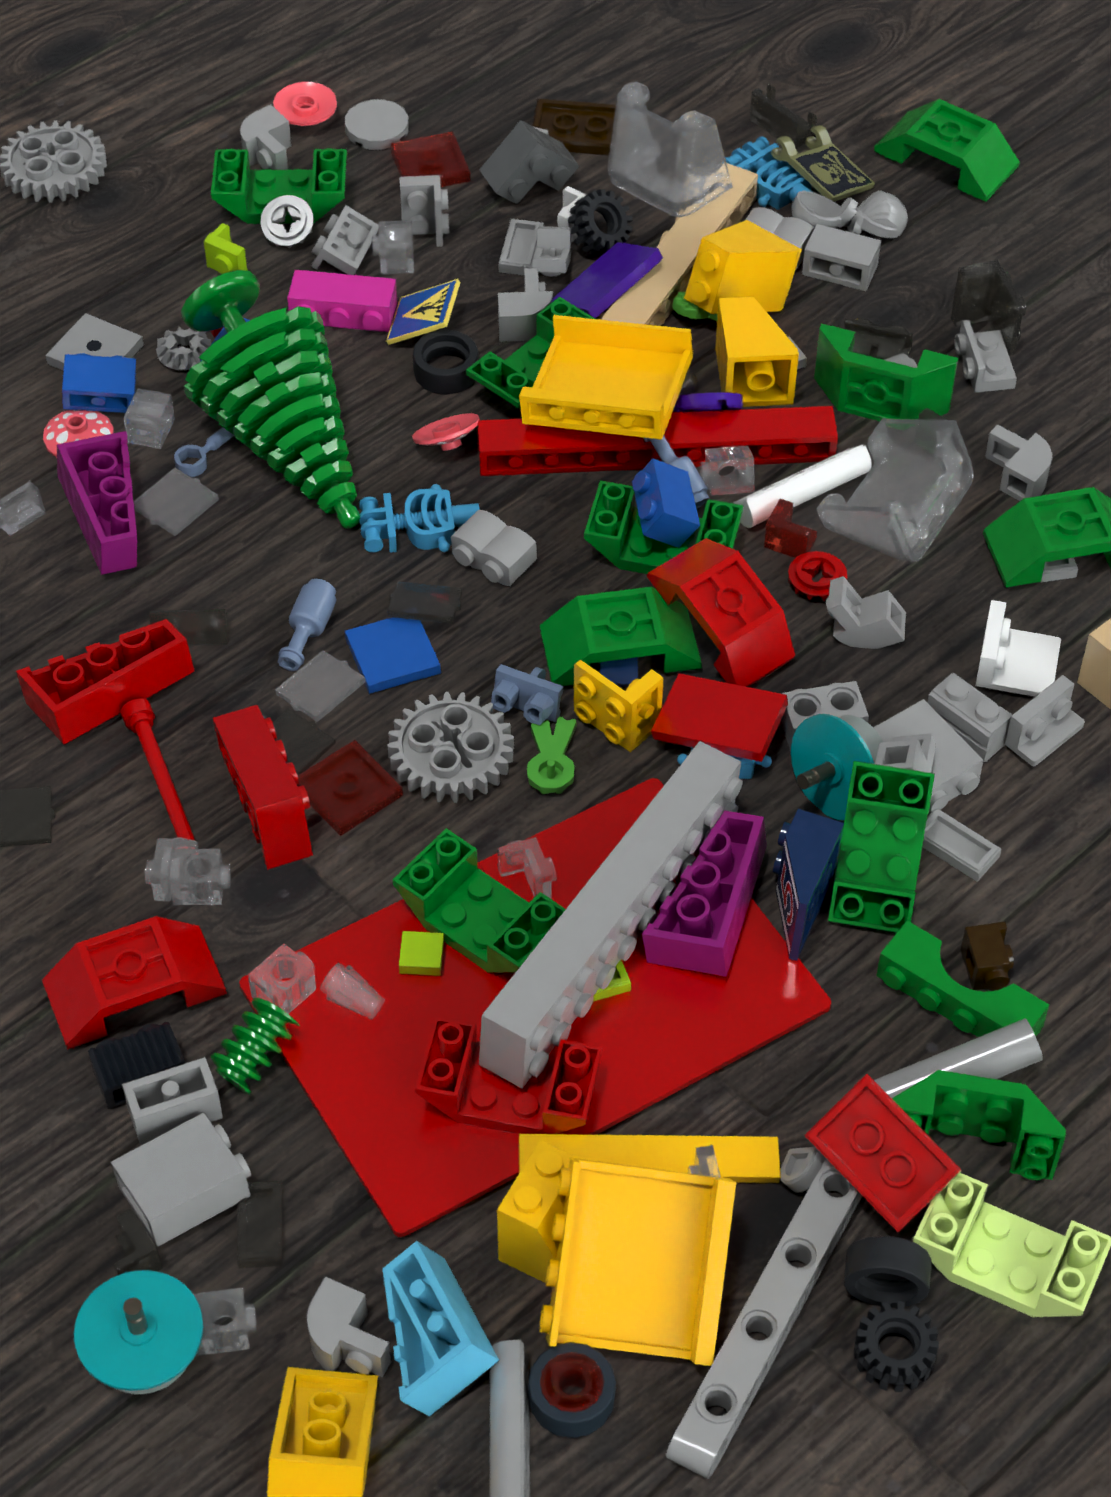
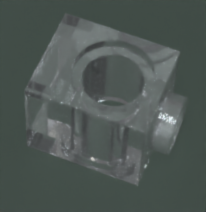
M137 388L123 417L128 443L158 449L162 448L175 420L171 394Z
M748 446L705 449L706 462H700V476L705 484H707L712 496L755 492L754 457ZM726 466L734 467V470L729 475H718L722 468Z
M172 849L169 884L173 905H222L223 889H230L231 873L230 865H223L221 849Z
M286 944L281 945L248 974L251 997L253 999L261 998L268 1000L289 1014L316 990L315 966L313 962L303 952L299 951L296 953ZM283 978H291L287 981H280Z
M243 1288L193 1294L199 1303L203 1317V1336L196 1356L250 1349L249 1332L257 1331L256 1312L254 1304L246 1305ZM222 1317L233 1318V1321L227 1325L219 1326L214 1324L216 1320Z

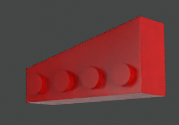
M165 619L119 635L118 642L112 644H100L98 642L86 646V653L66 660L63 655L49 659V666L31 671L28 666L17 670L16 673L27 705L63 744H66L120 714L121 708L127 702L138 698L146 699L193 673L195 670L187 639Z
M258 705L213 717L220 752L232 782L236 785L244 812H248L257 844L261 843L263 860L267 870L313 856L305 809L310 808L309 797L304 785L297 787L299 780L296 769L292 762L286 763L288 762L286 750L282 740H276V732L271 718L264 719Z

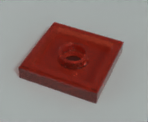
M453 132L391 144V154L401 177L440 175L441 187L471 181L470 170Z
M353 740L298 775L299 785L297 787L304 785L310 805L340 836L403 796L402 787L356 740Z

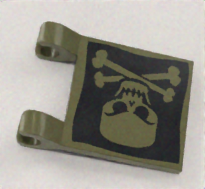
M822 125L812 127L811 132L815 133L816 137L811 136L805 140L806 145L811 150L798 154L791 138L782 136L776 140L782 148L776 147L771 151V155L775 159L788 162L821 195L834 202L873 189L875 185L863 171L831 142L827 130Z

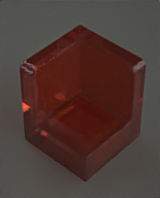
M780 498L766 523L764 548L796 558L803 553L810 552L817 539V531L792 523L793 502Z

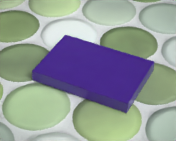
M617 242L553 298V301L561 297L596 319L660 263L663 256L659 248Z

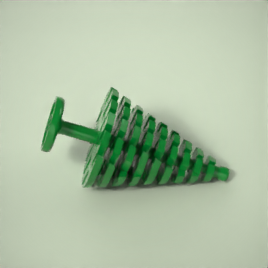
M236 270L210 279L186 299L181 309V318L193 331L207 332L224 327L227 334L215 341L198 357L203 361L190 368L185 378L188 383L184 385L186 397L202 408L210 417L218 421L223 428L235 435V438L249 447L259 458L267 461L272 469L284 474L283 476L290 484L301 487V493L308 499H319L317 505L325 513H337V519L342 527L346 529L355 527L360 522V513L356 506L352 505L357 497L354 483L348 482L353 472L350 461H346L349 451L346 440H343L345 431L342 419H340L341 411L339 401L336 398L335 380L332 377V365L328 356V345L324 335L321 315L316 310L311 313V308L298 306L287 313L286 308L267 312L245 322L243 315L255 304L260 294V284L256 276L250 271Z

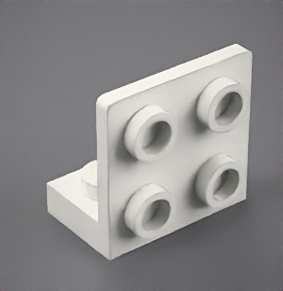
M991 600L975 686L1036 697L1055 681L1061 639L1055 636L1010 629L1011 619L1004 618L1006 602Z

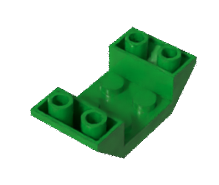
M941 99L907 112L874 146V152L901 164L915 149H918L960 168L958 190L985 202L1019 167L1018 158L995 123Z
M248 149L215 150L211 199L247 224H261L262 212L269 202L280 196L292 195L303 199L310 206L314 216V224L345 198L347 149H314L313 170H250ZM286 211L285 221L279 224H292L296 221H293L288 211Z
M558 297L537 314L536 336L505 360L489 351L466 369V375L521 409L520 392L523 387H533L555 336L553 316L595 318L563 298Z
M821 324L814 379L837 411L903 428L949 412L958 363L957 357L924 349L917 368L855 353L853 352L854 331Z
M600 480L585 528L584 539L618 569L648 574V572L705 538L733 549L744 505L707 499L703 518H699L700 526L677 548L643 535L638 508L635 507L633 486Z
M1095 487L1023 498L984 528V538L1005 587L1041 582L1045 562L1103 553L1111 569V498Z
M653 587L576 596L540 624V634L550 681L561 686L574 685V664L579 660L590 666V663L660 655L664 673L700 669L702 666L687 607L678 601L668 605Z
M853 761L828 921L891 932H898L906 921L911 922L935 773Z
M447 828L392 880L394 887L426 930L431 933H444V942L488 973L516 972L566 910L541 892L529 903L478 868L477 849Z
M937 1070L892 1098L927 1134H929V1129H935L946 1135L964 1134L981 1137L983 1140L993 1143L1010 1142L1012 1143L1009 1173L1020 1174L1030 1180L1053 1179L1065 1140L1066 1129L1026 1084Z

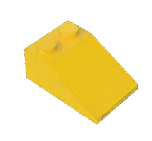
M287 1368L269 1456L267 1497H363L378 1385L377 1375Z

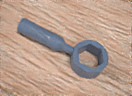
M222 427L207 439L206 445L203 447L197 445L182 446L174 455L176 471L185 477H195L202 474L207 468L206 453L210 450H217L234 435ZM187 457L200 459L193 465L181 463Z

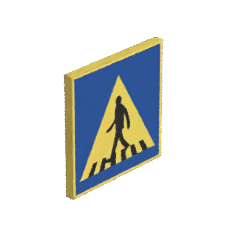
M456 279L400 297L386 340L388 345L447 327L460 281Z

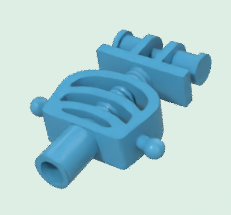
M763 136L757 138L754 143H745L742 149H735L732 152V156L721 160V163L726 162L758 174L756 198L761 207L769 205L775 209H781L790 202H793L798 192L803 190L812 192V185L788 162L777 160L771 155L772 149L779 147V145L776 143L770 145Z
M438 484L432 485L430 489H418L411 492L405 502V513H400V515L393 514L390 493H383L384 508H378V500L376 498L364 497L359 502L360 509L362 510L360 513L361 535L366 539L364 547L368 552H378L383 548L382 539L388 538L390 552H397L395 530H400V528L403 530L405 528L409 540L417 548L423 550L439 548L440 551L447 552L450 549V545H452L451 536L455 533V527H461L475 512L480 510L479 503L452 506L449 490H442Z

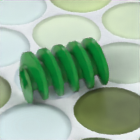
M254 998L252 1000V1005L258 1014L244 1011L242 1014V1019L247 1028L239 1025H234L231 1028L237 1041L223 1039L221 1042L227 1055L213 1053L211 1055V1059L217 1067L215 1069L216 1072L248 1095L252 1091L245 1082L246 1078L256 1081L262 1079L255 1066L259 1064L270 1068L272 1065L265 1054L266 1051L279 1054L282 1051L275 1040L277 1036L288 1040L292 1038V1035L285 1027L286 1024L290 1023L300 1026L295 1019L280 1007L261 998Z

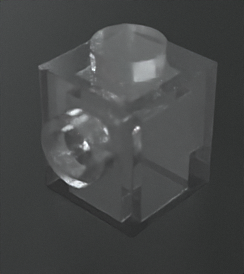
M412 220L379 221V235L372 236L373 256H380L381 274L414 273Z

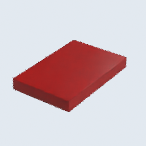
M679 673L651 729L652 737L655 740L693 748L701 741L727 755L762 762L788 706V698L786 694Z
M866 1074L804 1135L897 1232H900L962 1171L869 1074Z

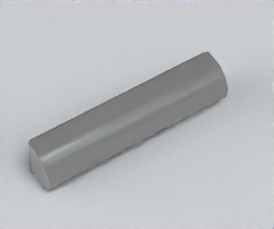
M1024 1018L875 1079V1081L893 1098L937 1070L998 1079L1042 1061L1043 1056L1037 1038L1028 1020Z
M521 1339L506 1340L492 1346L499 1361L490 1367V1497H530L529 1358Z

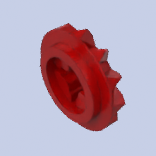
M821 551L806 552L797 556L791 562L788 570L789 584L794 586L796 594L805 593L809 600L813 596H820L825 601L829 596L830 580L842 576L847 580L848 576L847 569L839 558ZM819 570H822L823 577L820 578L819 582H814L812 577H815Z

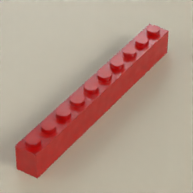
M833 406L672 412L664 433L675 455L679 458L683 456L689 457L695 467L820 462L836 454L838 441ZM522 419L478 420L480 476L642 470L652 458L662 461L651 441L644 442L643 437L523 424Z

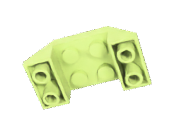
M959 1173L930 1202L913 1242L927 1250L932 1259L931 1262L949 1281L1031 1317L1083 1315L1110 1250V1236L1071 1220L1065 1236L984 1202L988 1184L962 1173Z

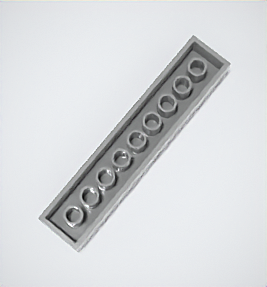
M701 741L698 742L482 1014L479 1065L520 1088L525 1086L532 1075L538 1077L542 1073L548 1062L551 1050L555 1046L559 1047L560 1039L567 1040L571 1031V1024L577 1016L583 1018L587 1014L593 1003L594 994L599 988L605 989L614 976L617 963L621 959L623 961L629 959L635 949L639 935L644 932L649 923H654L660 906L668 895L672 896L681 882L680 876L688 865L692 866L700 854V846L724 810L738 812L735 799L743 783L739 779L741 761Z

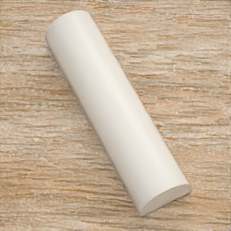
M866 445L848 448L733 502L734 504L744 505L740 522L743 526L751 528L869 472L872 466Z

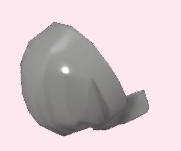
M803 190L797 193L792 202V217L808 222L814 229L816 224L831 228L843 227L857 213L855 209L858 202L852 198H847L842 206L820 194Z
M877 191L863 201L860 206L856 207L857 213L844 226L847 227V232L858 235L864 230L879 237L896 238L901 236L906 228L908 221L907 210L904 204L893 194Z

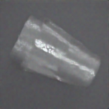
M337 963L329 971L320 987V991L327 995L326 1000L366 1016L370 1020L376 1016L385 1001L351 965L345 967Z

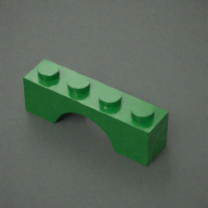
M909 921L904 923L880 953L877 977L881 978L888 987L900 990L917 1000L923 1008L935 1011L949 1019L963 1032L972 1033L980 1037L1024 1018L1028 1020L1035 1036L1038 1035L1044 1026L1049 1008L1048 1003L1014 983L1005 988L987 992L972 990L960 985L947 974L940 958L942 941Z

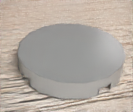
M387 100L360 102L350 108L345 116V133L354 144H356L355 141L361 143L362 148L383 150L394 147L400 143V138L406 137L408 134V115L404 108L395 102Z

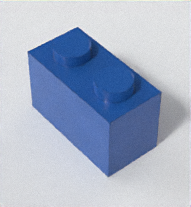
M85 353L76 355L65 354L62 385L63 409L134 413L136 388L135 358H126L119 355L112 357L91 356Z
M652 458L636 474L632 481L642 532L644 536L679 548L700 526L689 473L686 470Z

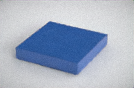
M416 611L345 630L346 642L369 694L441 674V665Z

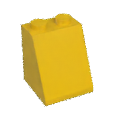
M749 220L701 238L684 299L710 314H718L719 298L754 297L766 312L783 310L802 249Z
M754 297L719 298L715 350L722 392L742 394L743 407L794 405L799 356L796 346Z
M540 1139L497 1209L498 1260L545 1283L548 1260L556 1259L559 1241H552L553 1219L555 1213L562 1214L565 1196L558 1195L561 1167H569L570 1158H580Z

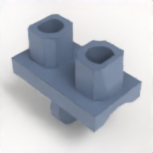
M500 664L495 674L491 703H493V709L504 713L512 707L522 710L526 720L537 725H541L546 719L556 722L561 712L560 700L564 686L545 680V669L535 667L531 674H527Z

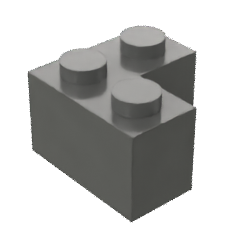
M520 120L479 170L496 194L518 204L538 180L559 191L580 166L563 143Z

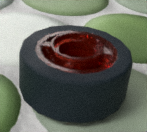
M569 1342L551 1347L538 1357L531 1368L528 1382V1399L532 1414L542 1427L555 1435L575 1438L591 1434L605 1424L613 1411L616 1380L612 1366L601 1352L586 1344ZM567 1385H576L582 1391L578 1394L570 1395L561 1389Z

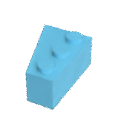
M416 1241L382 1269L389 1320L395 1324L397 1345L393 1347L394 1357L400 1363L403 1386L399 1387L400 1401L430 1417L497 1363L499 1359L445 1258Z

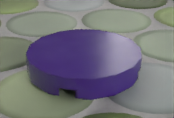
M726 392L678 396L673 411L690 412V409H694V411L741 410L743 408V395Z

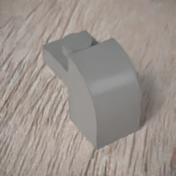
M270 104L250 114L243 121L240 128L242 149H248L250 166L259 162L263 169L288 170L286 149L291 147L289 120Z
M524 268V292L498 293L499 342L531 340L537 335V314L553 302V291H545V282L538 281V268Z
M997 424L989 433L985 458L1004 467L999 490L1019 501L1023 498L1040 496L1046 488L1052 461V451L1049 444L1037 433L1027 441Z
M844 576L830 580L829 597L826 600V606L830 616L834 619L833 636L837 640L850 647L869 649L883 648L905 640L906 612L889 590L861 598Z
M932 733L894 737L891 742L879 743L875 764L931 773L936 747Z
M327 1277L324 1278L314 1295L307 1313L310 1345L315 1359L327 1371L336 1372L341 1361L345 1360V1363L358 1373L369 1374L371 1372L383 1377L391 1363L389 1342L360 1330L367 1316L365 1294Z

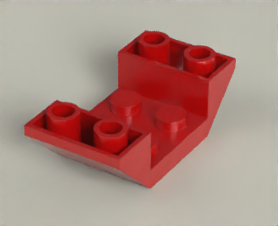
M705 538L648 572L647 578L665 602L670 605L681 599L719 649L721 654L713 665L727 683L749 687L795 657L784 610L739 551Z
M158 916L76 943L42 979L67 1050L108 1036L104 1017L179 991L182 993L187 1008L227 994L200 926Z
M434 1017L415 1086V1093L458 1123L515 1134H558L586 1124L602 1055L601 1046L560 1039L557 1055H549L548 1062L542 1073L538 1077L532 1075L525 1086L520 1088L479 1065L480 1042H477V1024Z

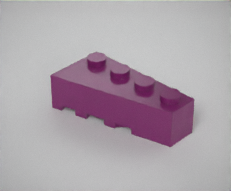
M127 431L57 444L58 479L101 575L137 567V530Z
M724 810L700 846V854L692 866L688 865L680 876V884L672 896L668 895L660 906V914L654 923H649L642 933L648 963L727 977L767 848L764 817Z

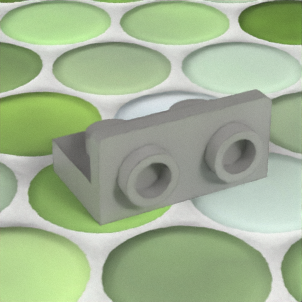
M440 175L400 177L403 235L436 234V247L443 246V234H449L448 213L442 214V210L448 209L447 189H441Z
M345 205L339 216L334 213L331 215L323 229L324 232L328 233V236L324 237L321 235L311 252L316 255V258L311 267L317 270L322 260H325L346 274L354 275L380 225Z
M962 321L960 334L955 335V350L957 355H962L965 379H970L974 393L1014 389L1017 378L1000 330L974 333L970 321Z
M1062 675L1011 716L1005 745L1031 766L1038 765L1084 727V719L1071 710L1074 683Z

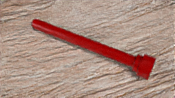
M133 699L121 708L123 721L128 729L138 735L182 851L189 855L193 854L197 850V843L152 731L155 714L147 699Z

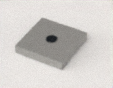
M85 313L46 354V360L48 365L64 371L65 354L76 355L85 353L91 356L103 357L119 355L132 358L144 345L143 338L138 334Z

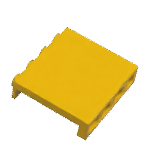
M554 315L555 336L533 387H523L519 395L522 423L662 440L693 358L691 329Z
M570 1158L569 1167H561L558 1181V1195L565 1196L562 1214L555 1213L552 1226V1241H559L556 1259L548 1260L545 1285L552 1287L550 1305L542 1306L539 1332L546 1333V1341L549 1346L556 1347L557 1343L573 1342L586 1344L594 1348L690 1359L694 1364L712 1366L736 1182L730 1178Z

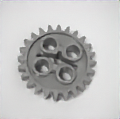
M54 120L52 126L49 127L44 122H41L39 129L29 125L28 133L17 131L18 139L8 138L9 146L1 147L0 171L2 178L5 180V185L12 186L13 193L22 191L24 199L33 194L36 202L43 196L47 197L49 203L53 201L54 196H59L62 201H65L66 194L78 197L79 189L89 192V183L98 184V176H104V167H107L104 144H101L100 137H94L93 130L91 129L84 132L83 125L81 124L74 129L71 128L70 121L66 122L64 126H59L58 121Z
M449 692L444 693L442 701H438L433 694L429 695V704L427 705L416 700L415 712L404 708L403 720L395 719L394 730L388 733V758H390L391 770L397 771L398 781L407 780L410 792L421 787L422 798H426L431 792L436 793L437 802H441L445 794H450L452 801L457 803L461 793H464L469 800H473V790L478 789L483 794H487L488 782L498 786L500 784V774L507 775L509 773L508 763L513 762L514 736L511 735L510 723H504V713L497 712L493 714V703L491 702L480 707L479 696L473 698L471 702L465 701L464 692L460 693L457 700H452Z

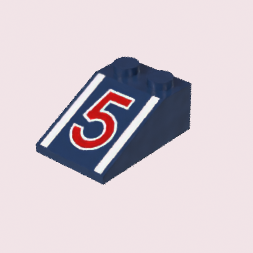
M801 809L797 810L791 824L784 822L778 845L783 847V851H779L773 867V873L778 874L776 895L789 959L795 961L800 956L833 882L844 823Z

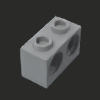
M856 681L832 683L828 686L795 689L791 692L782 693L787 695L788 706L780 722L790 752L796 729L805 719L813 715L830 714L836 717L853 715L862 718L866 722L869 719Z

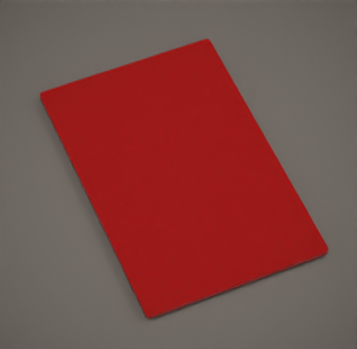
M657 778L648 779L478 862V868L529 903L541 892L567 909L664 785ZM752 898L750 899L727 977L648 963L642 933L639 935L635 949L627 961L622 960L631 982V991L593 1001L587 1014L583 1018L577 1016L571 1024L572 1027L567 1040L601 1046L602 1055L586 1124L558 1134L597 1135L830 1010L831 999L799 958L797 961L789 959L786 941ZM404 899L247 974L239 981L240 990L255 1014L258 1013L252 1005V1000L254 998H261L280 1007L300 1025L286 1024L285 1027L292 1035L290 1040L278 1036L275 1039L282 1049L281 1055L392 1232L397 1237H405L519 1175V1134L458 1123L415 1093V1086L434 1017L477 1024V1042H480L482 1014L516 972L488 973L444 942L441 976L399 974L402 932H429L423 927ZM555 1046L549 1055L556 1056L558 1047Z

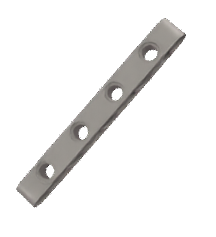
M827 1158L700 1385L668 1447L666 1458L707 1479L712 1476L862 1197ZM836 1191L841 1193L843 1196L832 1197L829 1194H827V1192ZM798 1260L802 1261L806 1266L797 1268L788 1262ZM758 1331L765 1334L768 1338L758 1341L752 1339L748 1334ZM721 1406L728 1413L723 1416H715L709 1413L707 1408Z

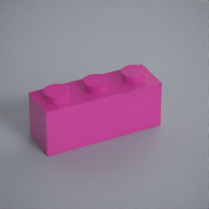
M295 270L287 297L288 309L291 311L299 306L311 308V313L316 310L321 315L323 325L328 327L389 332L397 308L396 279Z

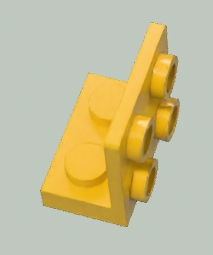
M579 660L574 664V712L581 721L587 724L590 723L603 732L610 742L621 745L631 753L652 734L651 729L662 709L663 677L651 669L641 679L633 680L626 691H624L588 664Z

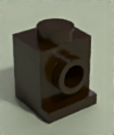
M1006 922L965 927L960 951L972 990H999L1009 984L1008 971L1013 969L1014 959L1010 945H1004L1007 932Z

